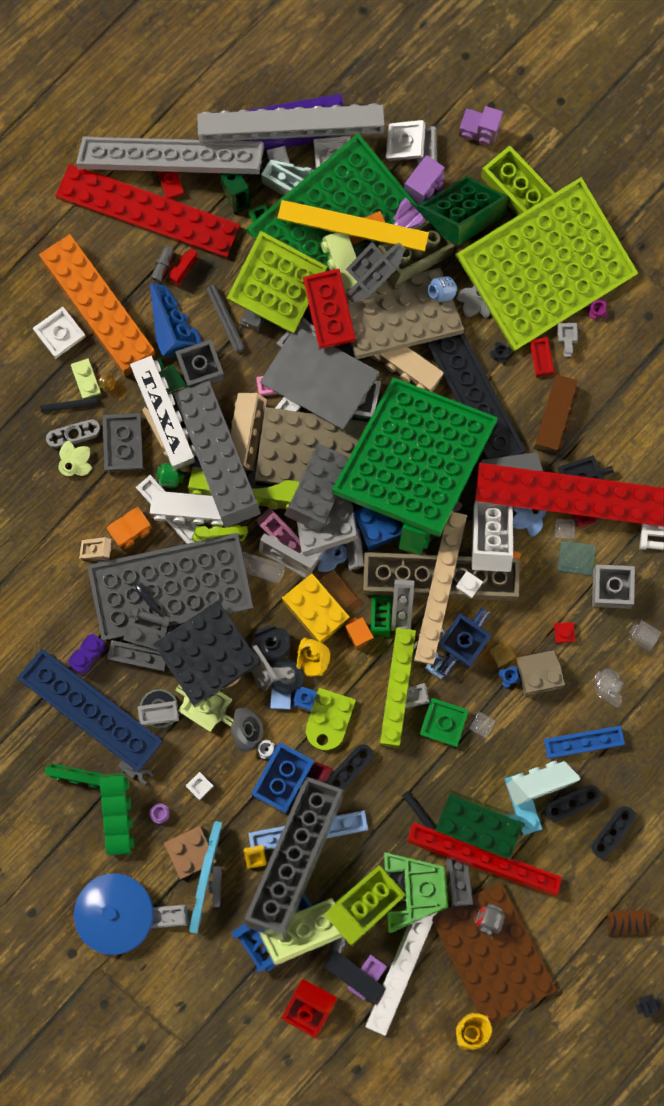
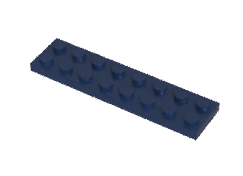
M43 649L38 652L17 677L18 681L138 773L163 743L155 734Z

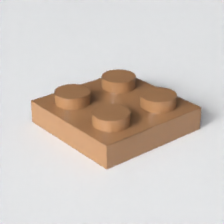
M200 826L164 843L180 879L202 870L209 844Z

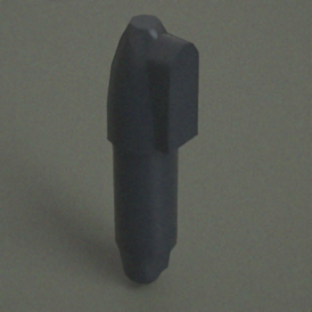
M141 582L135 585L138 595L155 613H160L158 604L149 595V590Z

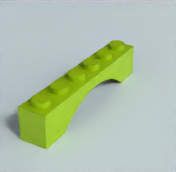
M193 467L188 485L190 494L212 496L202 468ZM285 480L277 485L268 488L252 489L258 506L287 510L299 482Z
M396 628L380 746L399 748L416 630Z

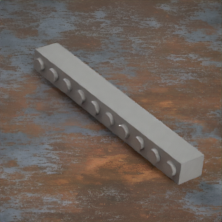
M376 103L366 106L353 104L346 107L334 105L326 108L315 106L306 109L296 107L294 109L278 108L276 110L259 109L257 111L240 110L239 112L221 111L220 113L203 112L197 114L199 142L384 133L383 105Z

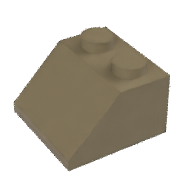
M554 650L516 658L524 696L564 687L561 666Z

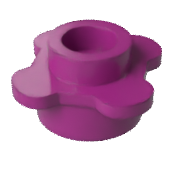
M596 300L588 305L590 308L589 317L592 319L596 317L605 318L607 316L606 302L604 300Z

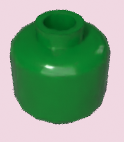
M162 463L161 467L158 466L156 481L159 482L161 487L176 489L179 483H183L184 472H181V468L173 470L171 463Z

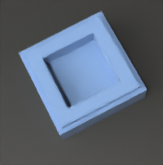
M436 653L434 664H427L425 669L441 680L446 667L442 673H439L437 669L445 658Z
M272 689L271 709L290 710L291 694H280Z

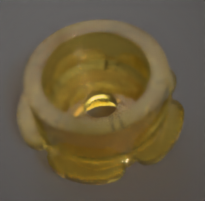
M103 374L99 380V388L103 389L104 392L112 390L115 386L114 377L111 374Z

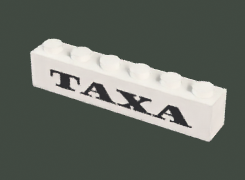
M152 356L130 364L173 470L195 463L194 456L197 454L193 445L189 446L187 442L189 435L186 428L182 429L180 425L182 418L179 411H174L173 405H175L173 396L172 394L168 395L166 392V388H168L167 382L158 373L161 371L158 361H153Z

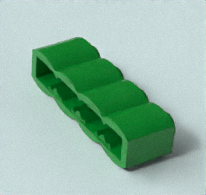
M125 773L100 775L106 855L130 854L131 848H134V836H130L133 820L132 816H128V809H131V799L126 794V790H129V778H125Z

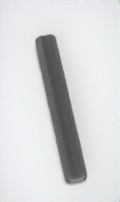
M214 284L207 287L208 294L234 351L237 353L244 350L243 343L217 286Z

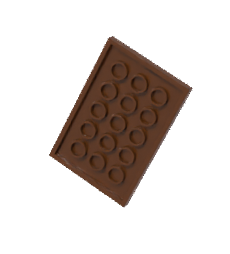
M502 882L472 896V906L450 907L432 918L433 925L479 1014L487 1016L491 1025L557 991ZM488 904L501 908L503 910L502 913L505 915L501 931L497 934L492 933L491 936L481 933L480 928L476 925L481 908L488 906Z

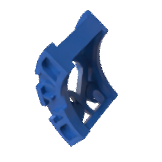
M303 894L300 905L305 910L312 907L305 894ZM244 923L231 932L235 940L238 938L258 968L256 969L258 973L263 969L268 972L276 966L271 956L264 961L259 954L257 948L261 943L264 944L258 931L246 927ZM248 935H249L250 937H252L254 940L258 941V942L255 944V946H254V944L252 943V941L250 940V938L248 937ZM264 946L262 949L263 954L265 951H267L266 946Z

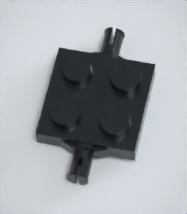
M594 455L557 468L559 474L603 480L605 475L614 473L612 465L601 469Z

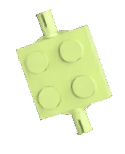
M178 685L175 691L184 696L183 704L178 712L210 733L220 721L231 727L234 719L226 715V710L232 702L231 698L222 692H218L195 708L185 692L182 691L181 686Z

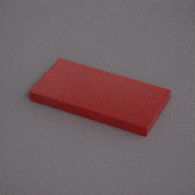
M340 268L303 277L319 350L355 342V333Z

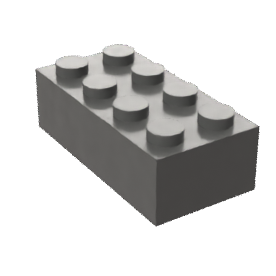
M318 443L312 452L284 516L320 532L337 497L332 494V489L349 457Z

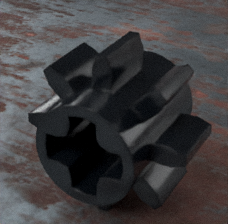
M653 994L638 998L640 1004L636 1005L638 1014L643 1013L645 1018L659 1014L658 1008L662 1007L660 998L654 999Z

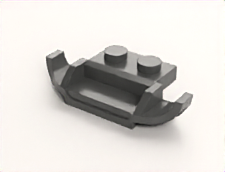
M372 242L346 268L357 281L346 296L353 303L371 297L398 270L402 255L406 250L401 243H397L384 254Z

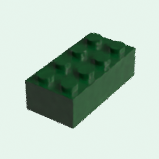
M450 790L435 831L510 860L523 828L524 818Z

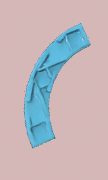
M215 821L211 831L209 847L205 854L196 893V904L193 909L190 925L191 933L197 934L201 922L222 822Z

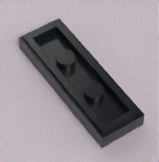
M335 951L324 966L372 1004L385 988L338 951Z

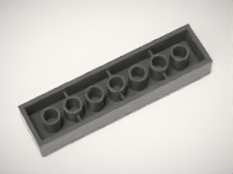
M207 380L174 393L224 527L226 528L260 515V509L210 381Z
M305 777L244 919L246 927L284 941L342 803V789Z

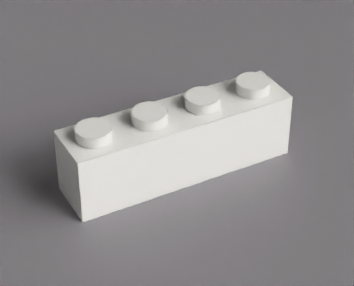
M152 491L150 515L156 521L172 519L176 523L192 521L193 524L203 525L204 522L212 523L211 525L223 526L213 496Z

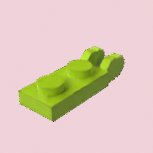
M233 525L227 528L216 526L208 529L206 526H199L195 529L192 539L194 542L238 533L240 541H244L248 529L247 526Z

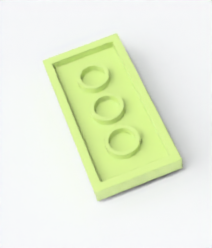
M332 898L295 913L284 941L259 932L275 965L343 937L324 916L335 904Z

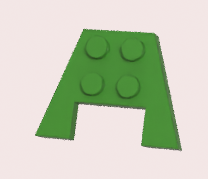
M384 852L385 872H405L407 910L387 913L389 933L448 908L444 866Z

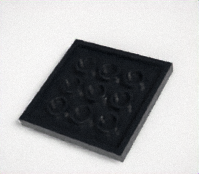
M218 600L153 643L195 708L260 665L253 651Z

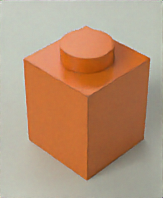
M355 617L347 622L348 625L345 626V630L355 649L373 641V636L363 617L360 619Z

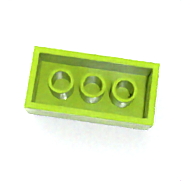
M511 146L507 147L482 168L481 178L491 188L508 195V206L517 216L555 193Z
M378 865L336 902L324 916L347 942L352 945L406 894Z

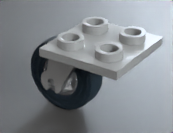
M257 645L251 649L260 662V665L252 669L251 673L255 677L257 686L262 688L264 692L272 687L273 690L280 694H291L301 686L303 672L301 668H297L296 662L289 659H281L270 667Z

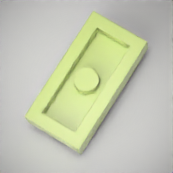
M89 359L71 364L82 398L88 399L101 395Z

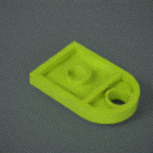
M322 688L318 689L306 726L307 739L314 748L329 751L341 744L356 699ZM325 735L328 738L327 744L319 745L317 737Z

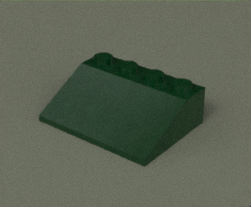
M465 176L418 204L417 209L445 239L460 245L508 215V195L469 176Z

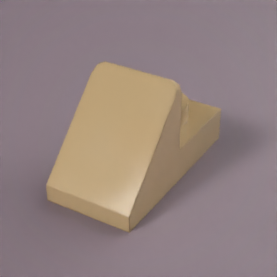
M103 537L82 540L79 559L109 561L111 539Z

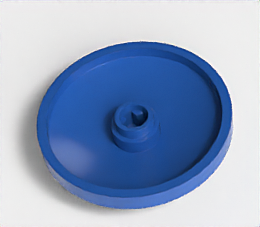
M106 874L89 882L79 894L74 908V922L80 938L91 949L109 955L123 954L138 947L149 934L154 917L153 903L145 887L134 878L122 874Z

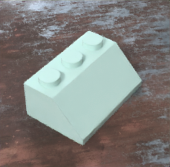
M556 760L546 764L547 768L542 770L540 767L529 770L528 775L523 776V773L512 776V781L507 783V787L516 806L568 787L579 781L580 777L565 761L557 763Z

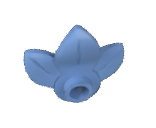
M513 507L515 512H517L513 518V528H527L531 537L537 535L543 527L542 518L545 516L546 511L539 510L538 514H534L533 509Z
M339 545L326 549L320 558L318 571H332L337 564L346 561L348 557L346 547ZM341 551L339 556H335L336 552Z

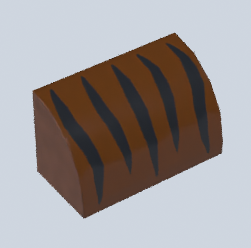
M650 910L607 912L608 936L648 935L650 930Z

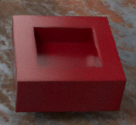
M572 514L578 529L597 522L595 517Z
M315 761L307 777L326 783L333 769Z

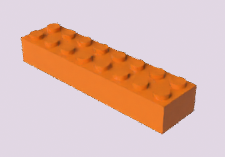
M70 234L39 254L46 269L125 378L133 373L130 364L152 356L153 359L156 357L153 347Z

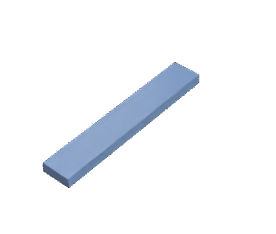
M365 810L336 816L327 838L368 831ZM284 826L248 833L251 847L263 845L264 851L275 849Z

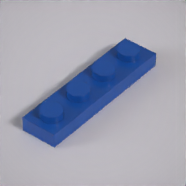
M621 725L544 739L547 759L625 745Z

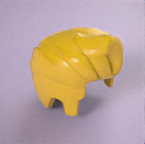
M303 638L298 648L297 668L300 669L301 667L304 673L310 677L322 676L330 661V651L322 642Z
M478 1013L466 1015L456 1028L457 1044L463 1050L481 1048L488 1042L492 1034V1026L488 1017Z

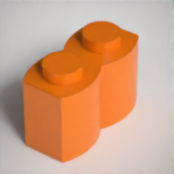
M136 507L110 524L107 530L120 549L123 547L127 549L135 543L134 540L136 538L147 536L151 532L152 526L140 508Z

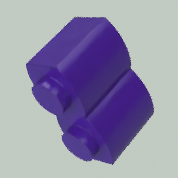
M90 634L83 640L81 648L70 656L68 660L69 666L81 676L86 674L91 669L93 661L104 653L106 645L97 636Z

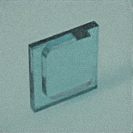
M561 540L557 571L591 576L595 545Z

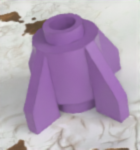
M405 198L400 203L393 224L414 228L420 226L426 218Z

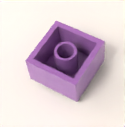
M427 155L405 182L404 186L405 191L417 205L432 197L435 191L439 192L444 184L445 167Z

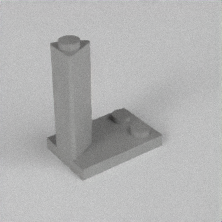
M264 534L260 539L259 553L303 578H307L313 573L315 566L325 552L323 550L304 556L302 551L298 553L280 543L273 535L268 536Z

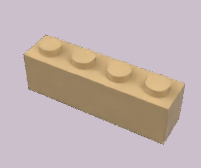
M408 347L371 356L375 361H381L386 364L385 367L391 372L400 374V377L405 382H411L415 386L433 392L443 378L444 372Z
M238 393L230 435L244 471H254L267 399L258 393Z

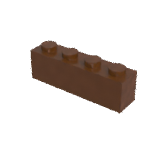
M558 374L555 375L534 449L556 455L558 450H562L564 439H561L563 432H567L569 422L566 419L573 412L574 404H571L573 397H577L579 387H576L578 380Z

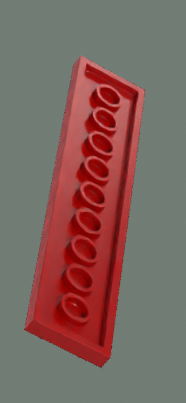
M72 164L68 165L55 195L56 199L228 259L241 227L239 223L86 169H77V166Z
M479 463L474 501L664 527V488Z

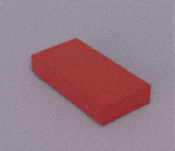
M548 337L529 341L535 377L554 375Z

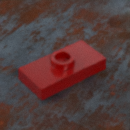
M157 171L166 198L173 199L184 195L177 172Z

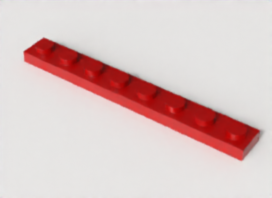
M413 822L406 843L556 897L562 879L559 875L512 858L509 860Z

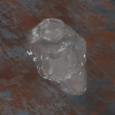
M605 668L602 672L598 671L594 677L596 695L619 708L622 702V696L619 692L624 682L619 680L620 676L617 672L610 668Z

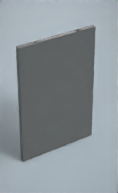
M297 327L295 332L291 333L260 383L344 430L380 372L335 347L319 350L317 338Z

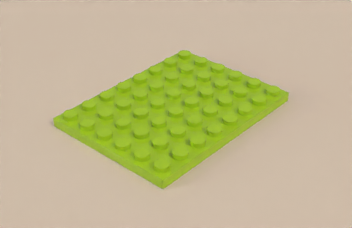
M582 177L456 254L513 351L638 274Z

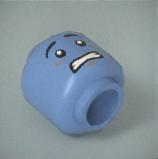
M448 276L433 279L428 287L429 296L436 302L452 300L457 291L455 282Z

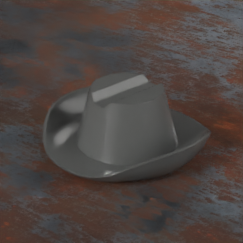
M242 707L236 709L234 721L231 725V735L235 740V746L240 752L252 751L263 739V723L254 711Z

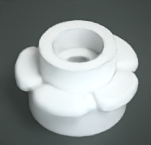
M263 740L257 746L258 755L263 759H270L276 749L275 744L271 743L270 740Z

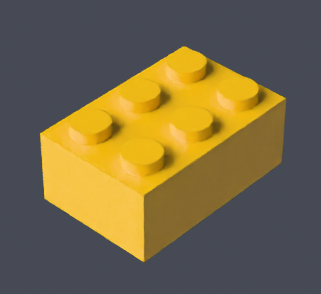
M312 573L282 597L286 607L316 641L323 643L349 621L347 613Z

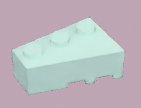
M270 160L261 174L262 184L285 196L314 170L308 167L301 168L294 166V164Z

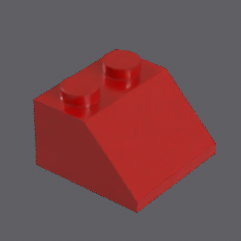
M302 978L281 1019L316 1039L337 997Z

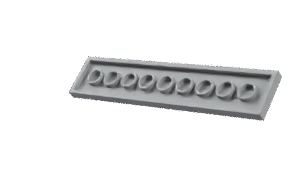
M83 137L76 165L77 169L259 174L264 144L263 142L255 141L199 142V140Z

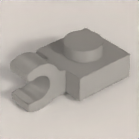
M558 323V344L564 343V357H572V343H577L578 341L577 323Z

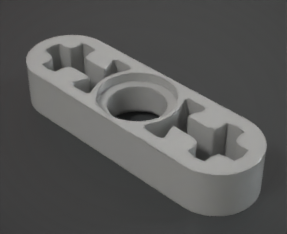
M91 419L52 430L47 434L46 441L51 448L59 449L67 441L76 444L99 436L101 428L97 421ZM90 425L97 427L93 433L85 430H88ZM81 427H83V430L85 431V436L82 435V431L80 429ZM71 430H77L79 435L77 438L71 439L68 437V433ZM62 433H64L67 441H64V439L61 438L63 437ZM53 436L61 438L57 440L58 443L54 444V442L51 441L53 440Z

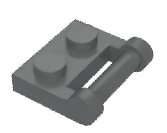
M133 606L123 640L157 650L153 643L166 635L171 617L140 611L139 608ZM136 617L162 625L161 630L136 623Z

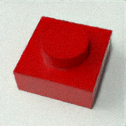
M574 622L553 624L555 644L575 642Z

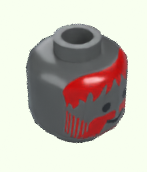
M492 904L481 908L476 920V925L480 928L481 933L491 936L492 933L497 934L501 931L505 920V915L502 913L503 910Z

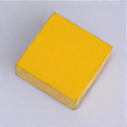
M263 845L244 848L248 869L267 865Z

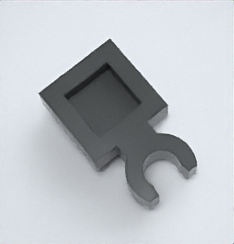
M123 761L118 764V767L132 779L137 775L143 785L147 784L143 780L145 774L151 777L154 776L149 770L141 769L138 773Z

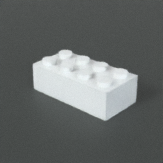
M474 501L472 514V570L511 572L513 559V506Z

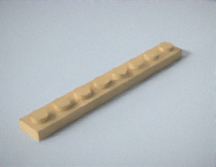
M452 512L444 527L414 658L416 662L429 665L434 664L467 515Z

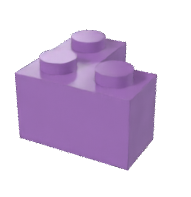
M485 106L483 113H479L466 108L459 128V136L465 140L477 141L484 146H493L500 128L503 111Z

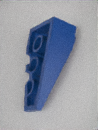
M152 283L150 291L156 340L162 356L177 358L176 351L202 343L195 327L191 328L188 324L187 315L182 314L177 308L178 302L167 286Z

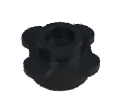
M496 342L494 350L490 352V357L498 359L500 363H505L512 349L501 342Z

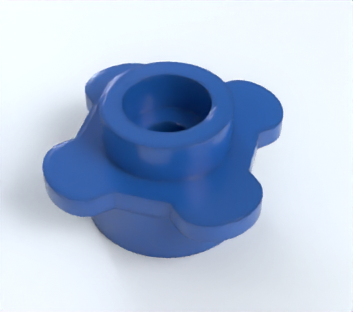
M510 666L506 670L501 669L499 671L504 687L520 683L521 678L518 676L516 666Z

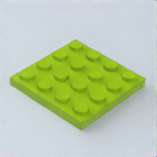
M260 231L226 299L286 331L294 333L309 304L303 277L325 272L327 266Z

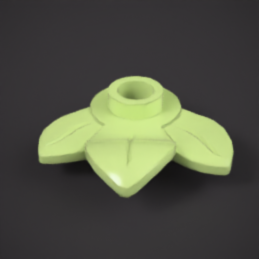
M70 441L63 444L59 452L61 461L58 468L60 473L64 476H72L74 474L79 476L87 475L92 470L91 465L87 463L90 456V448L81 446L75 449ZM66 463L71 464V470L65 468Z

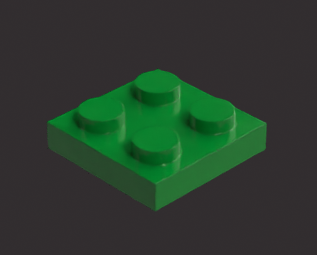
M431 698L420 736L457 748L469 710Z

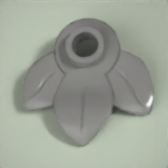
M475 286L473 288H465L459 293L457 300L464 303L463 311L465 317H471L478 312L485 318L490 315V311L481 296L477 295Z

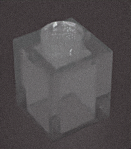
M641 621L638 625L636 623L633 625L629 632L632 635L629 640L650 652L662 632Z

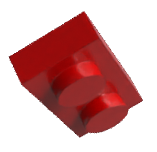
M191 248L182 255L178 267L175 266L170 272L171 284L176 287L179 286L198 260L197 251Z

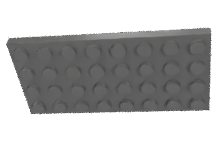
M238 533L87 565L102 641L124 637L133 606L139 608L140 611L171 617L168 627L183 624L217 600L221 603L227 614L254 609ZM141 582L149 590V595L158 604L160 613H155L138 595L135 585ZM137 617L135 620L136 623L156 629H161L162 627L160 624Z

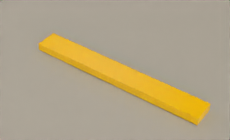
M284 200L281 201L278 220L390 245L401 243L404 248L425 252L429 232Z

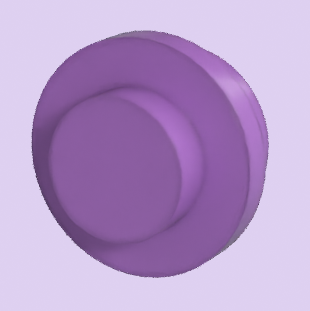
M155 804L150 810V818L155 823H164L169 818V809L164 804Z

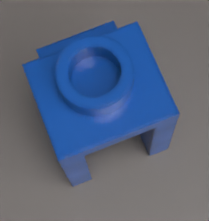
M301 686V689L298 688L295 691L291 707L311 713L317 691Z

